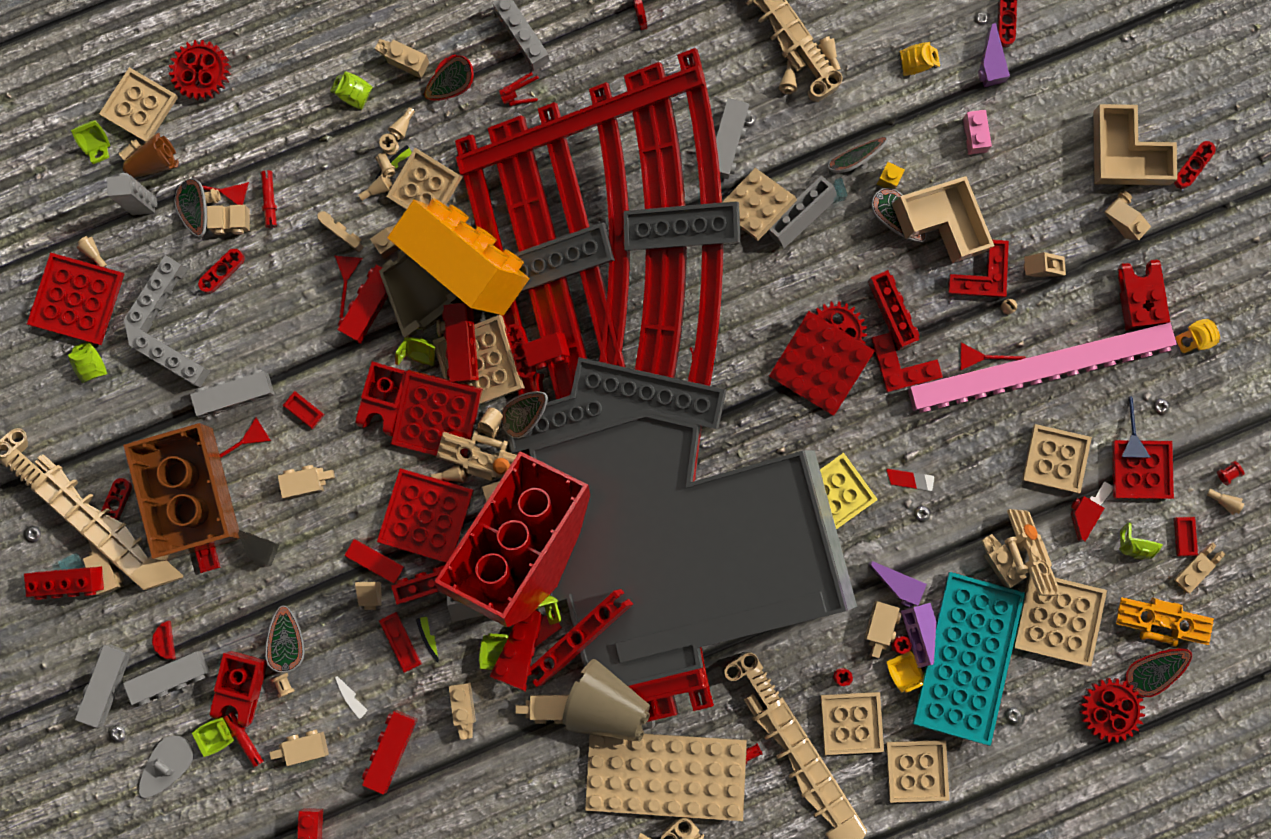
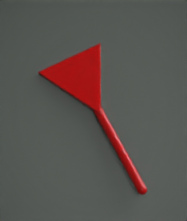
M249 182L218 190L235 204L243 205ZM203 186V190L210 191L213 189V187Z
M334 255L344 280L340 319L344 314L348 280L363 258Z
M961 342V370L985 359L1021 360L1026 358L1025 356L985 355Z
M256 417L243 439L219 455L222 458L242 444L271 440Z

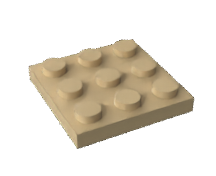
M129 67L99 115L147 142L154 136L178 99V96Z
M414 148L386 197L405 209L409 207L413 199L429 204L432 198H435L447 205L462 176L417 148Z
M754 168L722 203L739 202L740 228L759 241L797 199L775 181Z
M1034 424L1022 481L1080 494L1092 437Z
M880 692L820 695L824 755L884 752Z
M946 740L886 742L890 803L950 801Z

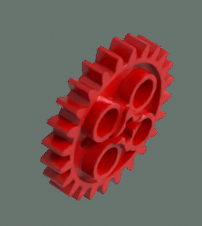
M194 40L192 46L187 42V48L185 49L180 46L182 52L175 51L174 53L177 58H171L174 65H169V68L173 70L169 72V75L172 77L170 81L175 85V89L177 91L180 90V93L183 96L186 95L188 99L194 96V99L198 101L201 96L206 101V95L213 99L214 92L219 95L218 89H225L223 82L229 83L226 76H231V73L227 70L231 68L229 63H227L229 59L227 56H224V51L220 50L218 45L213 47L210 41L206 45L205 41L201 40L199 45ZM191 58H195L193 63H188ZM209 60H214L211 65H207ZM193 76L190 81H186L187 77ZM211 77L210 82L204 83L206 78Z
M839 301L836 306H834L833 302H830L829 308L823 304L822 311L819 308L815 309L819 317L824 320L827 319L829 323L844 332L846 329H851L854 332V338L864 344L866 343L862 340V337H866L867 334L862 333V330H865L867 326H861L865 319H858L861 313L854 314L855 307L849 310L848 303L841 307V302ZM834 314L841 316L842 322L840 324L833 322Z
M1106 678L1105 682L1099 679V685L1091 683L1093 690L1086 688L1085 690L1089 695H1082L1081 697L1086 701L1079 704L1084 707V710L1079 711V713L1086 716L1081 721L1088 722L1085 728L1092 729V735L1098 734V739L1102 740L1105 737L1107 742H1110L1112 738L1114 742H1119V737L1126 741V734L1133 737L1132 730L1139 731L1136 725L1143 724L1139 717H1145V714L1140 713V710L1145 709V706L1139 705L1143 698L1136 697L1139 691H1132L1133 685L1126 687L1127 681L1122 680L1119 684V678H1114L1113 682L1111 678ZM1108 691L1111 697L1109 701L1105 702L1103 696ZM1124 700H1127L1129 704L1126 710L1122 708ZM1099 701L1106 706L1113 707V709L1127 714L1128 718L1112 713V711L1098 706L1096 702ZM1098 710L1103 712V717L1100 720L1096 718ZM1119 718L1121 725L1115 728L1114 721Z

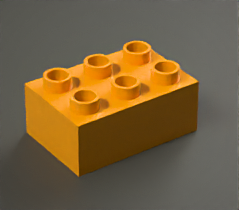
M432 198L429 204L413 199L387 238L470 308L504 315L530 279L519 270L524 262L511 251L505 249L502 252L493 246L496 239L480 227L474 229L468 225L466 221L469 217L454 205L450 204L447 207L435 198Z

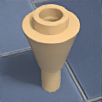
M828 36L821 39L817 47L822 50L821 52L830 61L831 66L837 71L840 70L834 38L830 39Z
M789 60L779 85V90L784 94H792L797 91L794 67Z
M409 107L405 114L388 128L389 134L393 135L396 140H403L409 120L415 111Z
M381 174L367 190L358 195L363 201L372 195L390 191L393 184L388 176L384 177Z
M85 236L77 242L79 244L77 246L78 250L94 260L98 266H107L100 256L93 237L88 238Z
M456 465L441 473L431 474V477L445 481L465 482L468 473H466V468Z
M1209 489L1207 496L1217 500L1232 515L1235 513L1239 514L1244 506V503H1242L1243 498L1220 494L1212 489Z

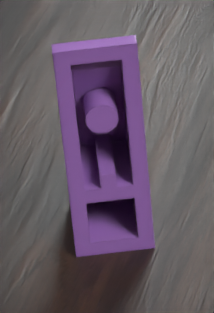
M996 23L992 24L988 30L978 71L979 80L983 81L984 87L1005 83L1010 77Z
M869 562L868 566L895 597L902 600V605L910 608L913 605H919L927 584L876 562Z
M931 603L901 611L918 668L933 665L936 619Z

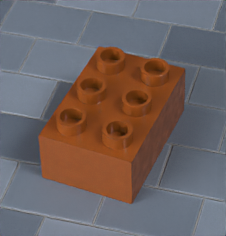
M198 423L123 445L152 559L170 560L241 539L213 428Z

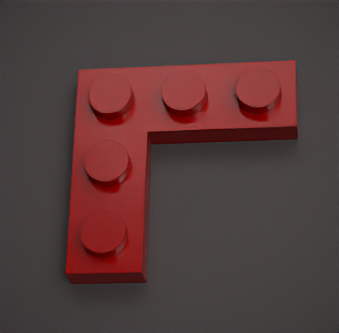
M992 240L994 247L988 250L987 276L950 274L948 294L1005 298L1007 296L1009 241Z
M891 332L871 338L887 393L943 378L938 359L901 369Z

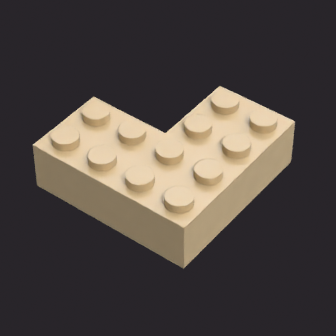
M1100 104L1093 111L1094 184L1170 186L1177 180V142H1138V105Z
M967 176L900 196L892 203L905 239L939 229L952 263L983 254L994 247Z

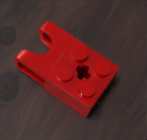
M1155 259L1147 263L1145 277H1138L1130 263L1120 264L1117 271L1125 330L1150 328L1170 323L1160 261Z
M371 362L355 423L358 427H367L372 417L380 414L384 420L383 432L386 435L393 436L407 371ZM386 383L390 384L389 389L385 387Z
M234 651L223 653L214 688L215 693L210 709V717L214 719L222 718L228 706L231 705L238 712V724L244 727L251 725L267 661Z

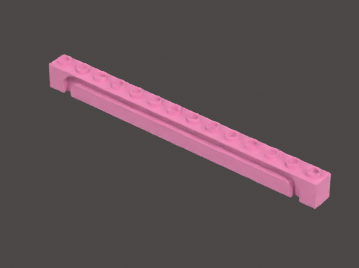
M1171 323L913 386L908 389L913 411L919 410L920 413L931 411L930 407L938 406V409L950 406V402L956 401L957 404L967 402V398L974 396L975 400L987 397L986 393L993 392L994 395L1004 393L1006 388L1012 387V390L1023 388V384L1030 383L1033 386L1042 383L1043 379L1048 378L1049 381L1060 379V375L1067 374L1069 377L1079 374V370L1085 369L1086 372L1098 369L1097 366L1104 364V367L1116 365L1115 361L1122 360L1123 363L1133 361L1134 357L1141 355V358L1152 356V352L1159 351L1160 354L1171 351V347L1177 345Z

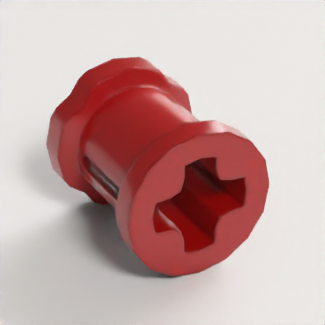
M1236 461L1231 462L1230 466L1224 470L1220 469L1217 471L1219 479L1227 486L1231 484L1232 480L1245 474L1241 465Z
M896 636L894 642L891 643V647L896 653L905 654L911 650L912 644L909 638ZM903 641V644L906 646L900 649L897 643Z
M839 668L834 672L833 679L838 685L844 687L852 683L853 677L849 670ZM846 672L847 680L840 682L839 674H845Z

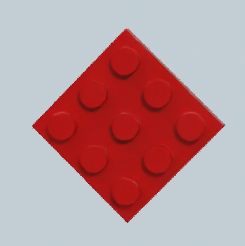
M1129 440L1112 441L1114 498L1174 499L1172 441H1141L1151 458H1122Z

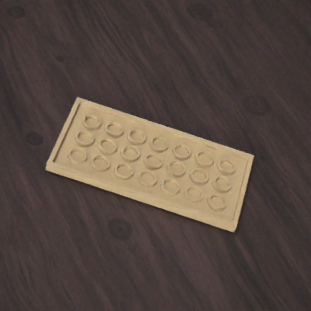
M644 733L643 738L638 742L590 735L585 810L743 821L747 740Z

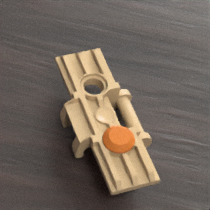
M477 431L474 432L472 440L443 432L436 458L461 465L463 468H467L466 473L492 481L494 477L503 478L517 455L506 452L508 441L504 440L502 442L480 435ZM476 442L499 448L501 451L494 455L482 452L480 447L476 446ZM467 448L471 456L464 458L460 453L461 449Z
M1007 510L1016 537L1007 538L1005 544L1009 546L1017 567L1015 568L1016 573L1025 575L1029 572L1038 595H1060L1059 587L1051 569L1052 563L1043 540L1037 533L1030 512L1026 510ZM1019 551H1027L1030 561L1024 564Z

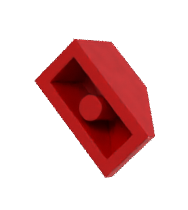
M1082 496L1074 500L1071 506L1073 509L1071 517L1077 539L1080 542H1085L1105 508L1091 499Z

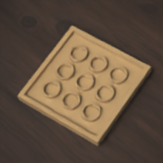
M502 315L475 324L479 380L460 383L483 389L479 405L524 389L522 378L518 375L506 336V326ZM443 336L433 340V345L435 346L443 377L449 380L447 376V369L449 368L448 359L445 354L447 343Z
M1029 573L1013 648L1091 667L1107 590L1055 578L1060 595L1040 596Z

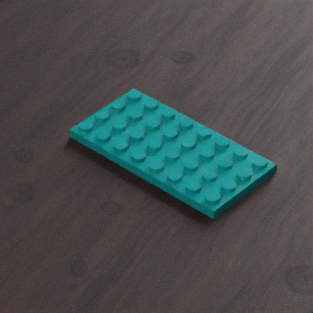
M948 572L936 622L934 664L925 668L922 681L923 686L920 689L913 725L991 746L1024 601V592Z

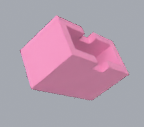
M986 110L967 112L963 118V124L967 137L968 155L987 153L992 145Z

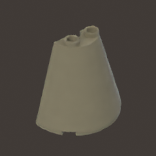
M401 250L397 254L398 258L395 261L388 260L385 262L379 273L404 338H409L417 334L416 330L424 331L437 323V320H441L443 318V305L459 303V298Z
M592 659L581 671L583 677L579 681H575L570 691L563 713V724L566 725L564 728L570 732L640 742L644 735L642 724H646L650 713H648L650 705L599 661Z

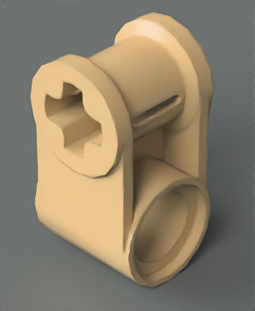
M489 407L478 423L476 431L495 439L501 429L503 417L501 412Z

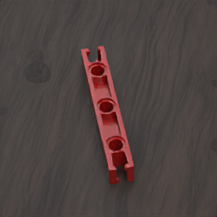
M622 589L614 590L530 667L529 676L539 674V668L544 672V675L539 680H533L536 687L545 685L633 605L630 599L622 602V606L618 609L613 604L617 598L625 594ZM605 609H607L609 612L608 618L604 615ZM577 634L581 637L580 643L577 641ZM550 659L554 662L553 667L549 663Z

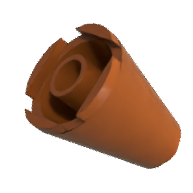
M157 133L124 161L123 171L133 178L175 169L179 166V160H175L173 156L176 151L170 141L165 136L160 137V133Z

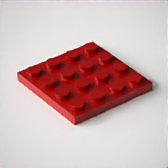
M50 252L27 325L102 346L125 274Z
M808 311L769 377L834 416L875 350L813 312Z
M407 370L391 444L437 456L443 432L472 440L483 389ZM463 448L460 453L464 458H468L469 450Z
M400 468L377 542L447 563L457 548L474 490Z

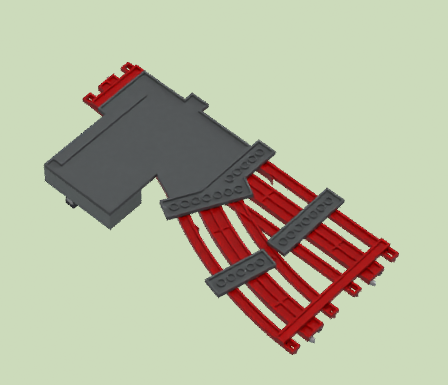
M696 48L677 55L681 71L666 76L663 64L655 59L651 60V65L624 75L627 92L612 97L610 86L607 82L590 88L589 92L593 105L561 117L558 104L553 102L538 108L541 125L528 129L526 118L515 112L514 118L488 128L491 144L477 148L475 136L471 134L455 140L458 152L456 160L460 175L464 176L476 227H480L490 233L496 239L493 246L503 252L483 172L484 168L497 164L519 252L514 254L524 262L519 270L530 278L520 293L529 290L540 337L542 338L555 332L564 333L570 356L564 358L565 361L553 364V362L548 364L556 400L547 402L540 420L525 437L517 439L507 434L512 453L529 449L531 457L589 485L590 498L581 532L558 586L550 596L558 601L567 599L574 627L614 590L622 589L625 593L613 602L617 609L627 599H630L633 603L626 612L583 649L580 654L584 667L592 659H596L650 705L648 711L650 716L646 723L649 729L655 726V720L679 714L674 695L688 692L693 711L714 706L704 664L703 646L845 612L857 607L815 450H802L695 481L702 426L714 429L719 428L727 391L726 389L710 386L720 321L723 244L740 243L739 202L722 203L720 169L713 117L702 64ZM685 92L693 127L701 201L700 205L688 206L685 205L681 152L671 100L672 97ZM630 113L633 114L641 163L645 208L641 210H629L625 163L617 118ZM595 126L598 128L603 157L609 237L605 223L589 227L566 137ZM547 145L570 233L560 238H556L534 149ZM702 246L701 287L695 348L690 347L692 363L688 381L676 379L675 374L684 315L687 247ZM646 250L640 338L635 369L626 368L622 354L628 306L630 251ZM609 263L608 291L606 292L600 266ZM577 273L581 275L600 349L599 361L587 359L567 277ZM516 299L506 313L502 315L506 328L511 324L522 326ZM515 330L512 336H516L519 333L518 330ZM519 346L517 349L519 357L524 355L523 346ZM526 366L523 372L527 373L530 367ZM537 373L536 377L534 375L532 378H522L524 389L518 391L519 396L534 391L544 392V374ZM605 609L604 615L608 618L609 612L607 609ZM577 634V641L580 643L581 637ZM698 693H700L701 700H702V705H701V702H700V698H699Z

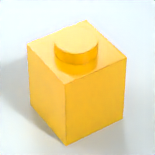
M887 162L877 185L883 188L896 189L905 169Z

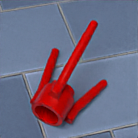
M530 72L512 84L503 87V89L499 90L503 103H509L510 106L537 102V98L515 100L517 98L515 91L539 79V77L535 76L526 80L533 75Z

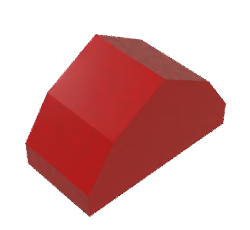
M520 451L434 581L438 591L505 627H510L527 619L558 586L581 532L590 498L589 485Z

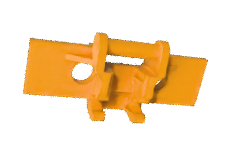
M1121 597L1116 624L1139 629L1140 639L1164 642L1172 647L1177 646L1179 639L1209 645L1214 618L1185 612L1180 603L1166 602L1158 598L1152 597V604ZM1147 611V620L1143 622L1141 614ZM1182 620H1186L1189 623L1187 631H1182L1179 627ZM1151 626L1165 627L1172 630V634L1168 636L1150 632Z

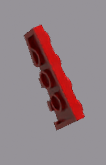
M535 610L527 619L514 625L490 674L492 679L526 692V681L531 670L530 663L535 652L534 645L538 638L543 616L541 612Z

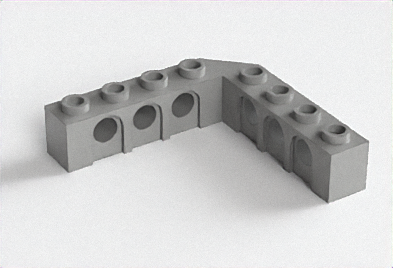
M165 255L124 318L129 346L194 385L201 387L211 371L147 334L153 324V319L159 310L163 309L162 305L169 294L172 295L174 286L187 271L184 266Z

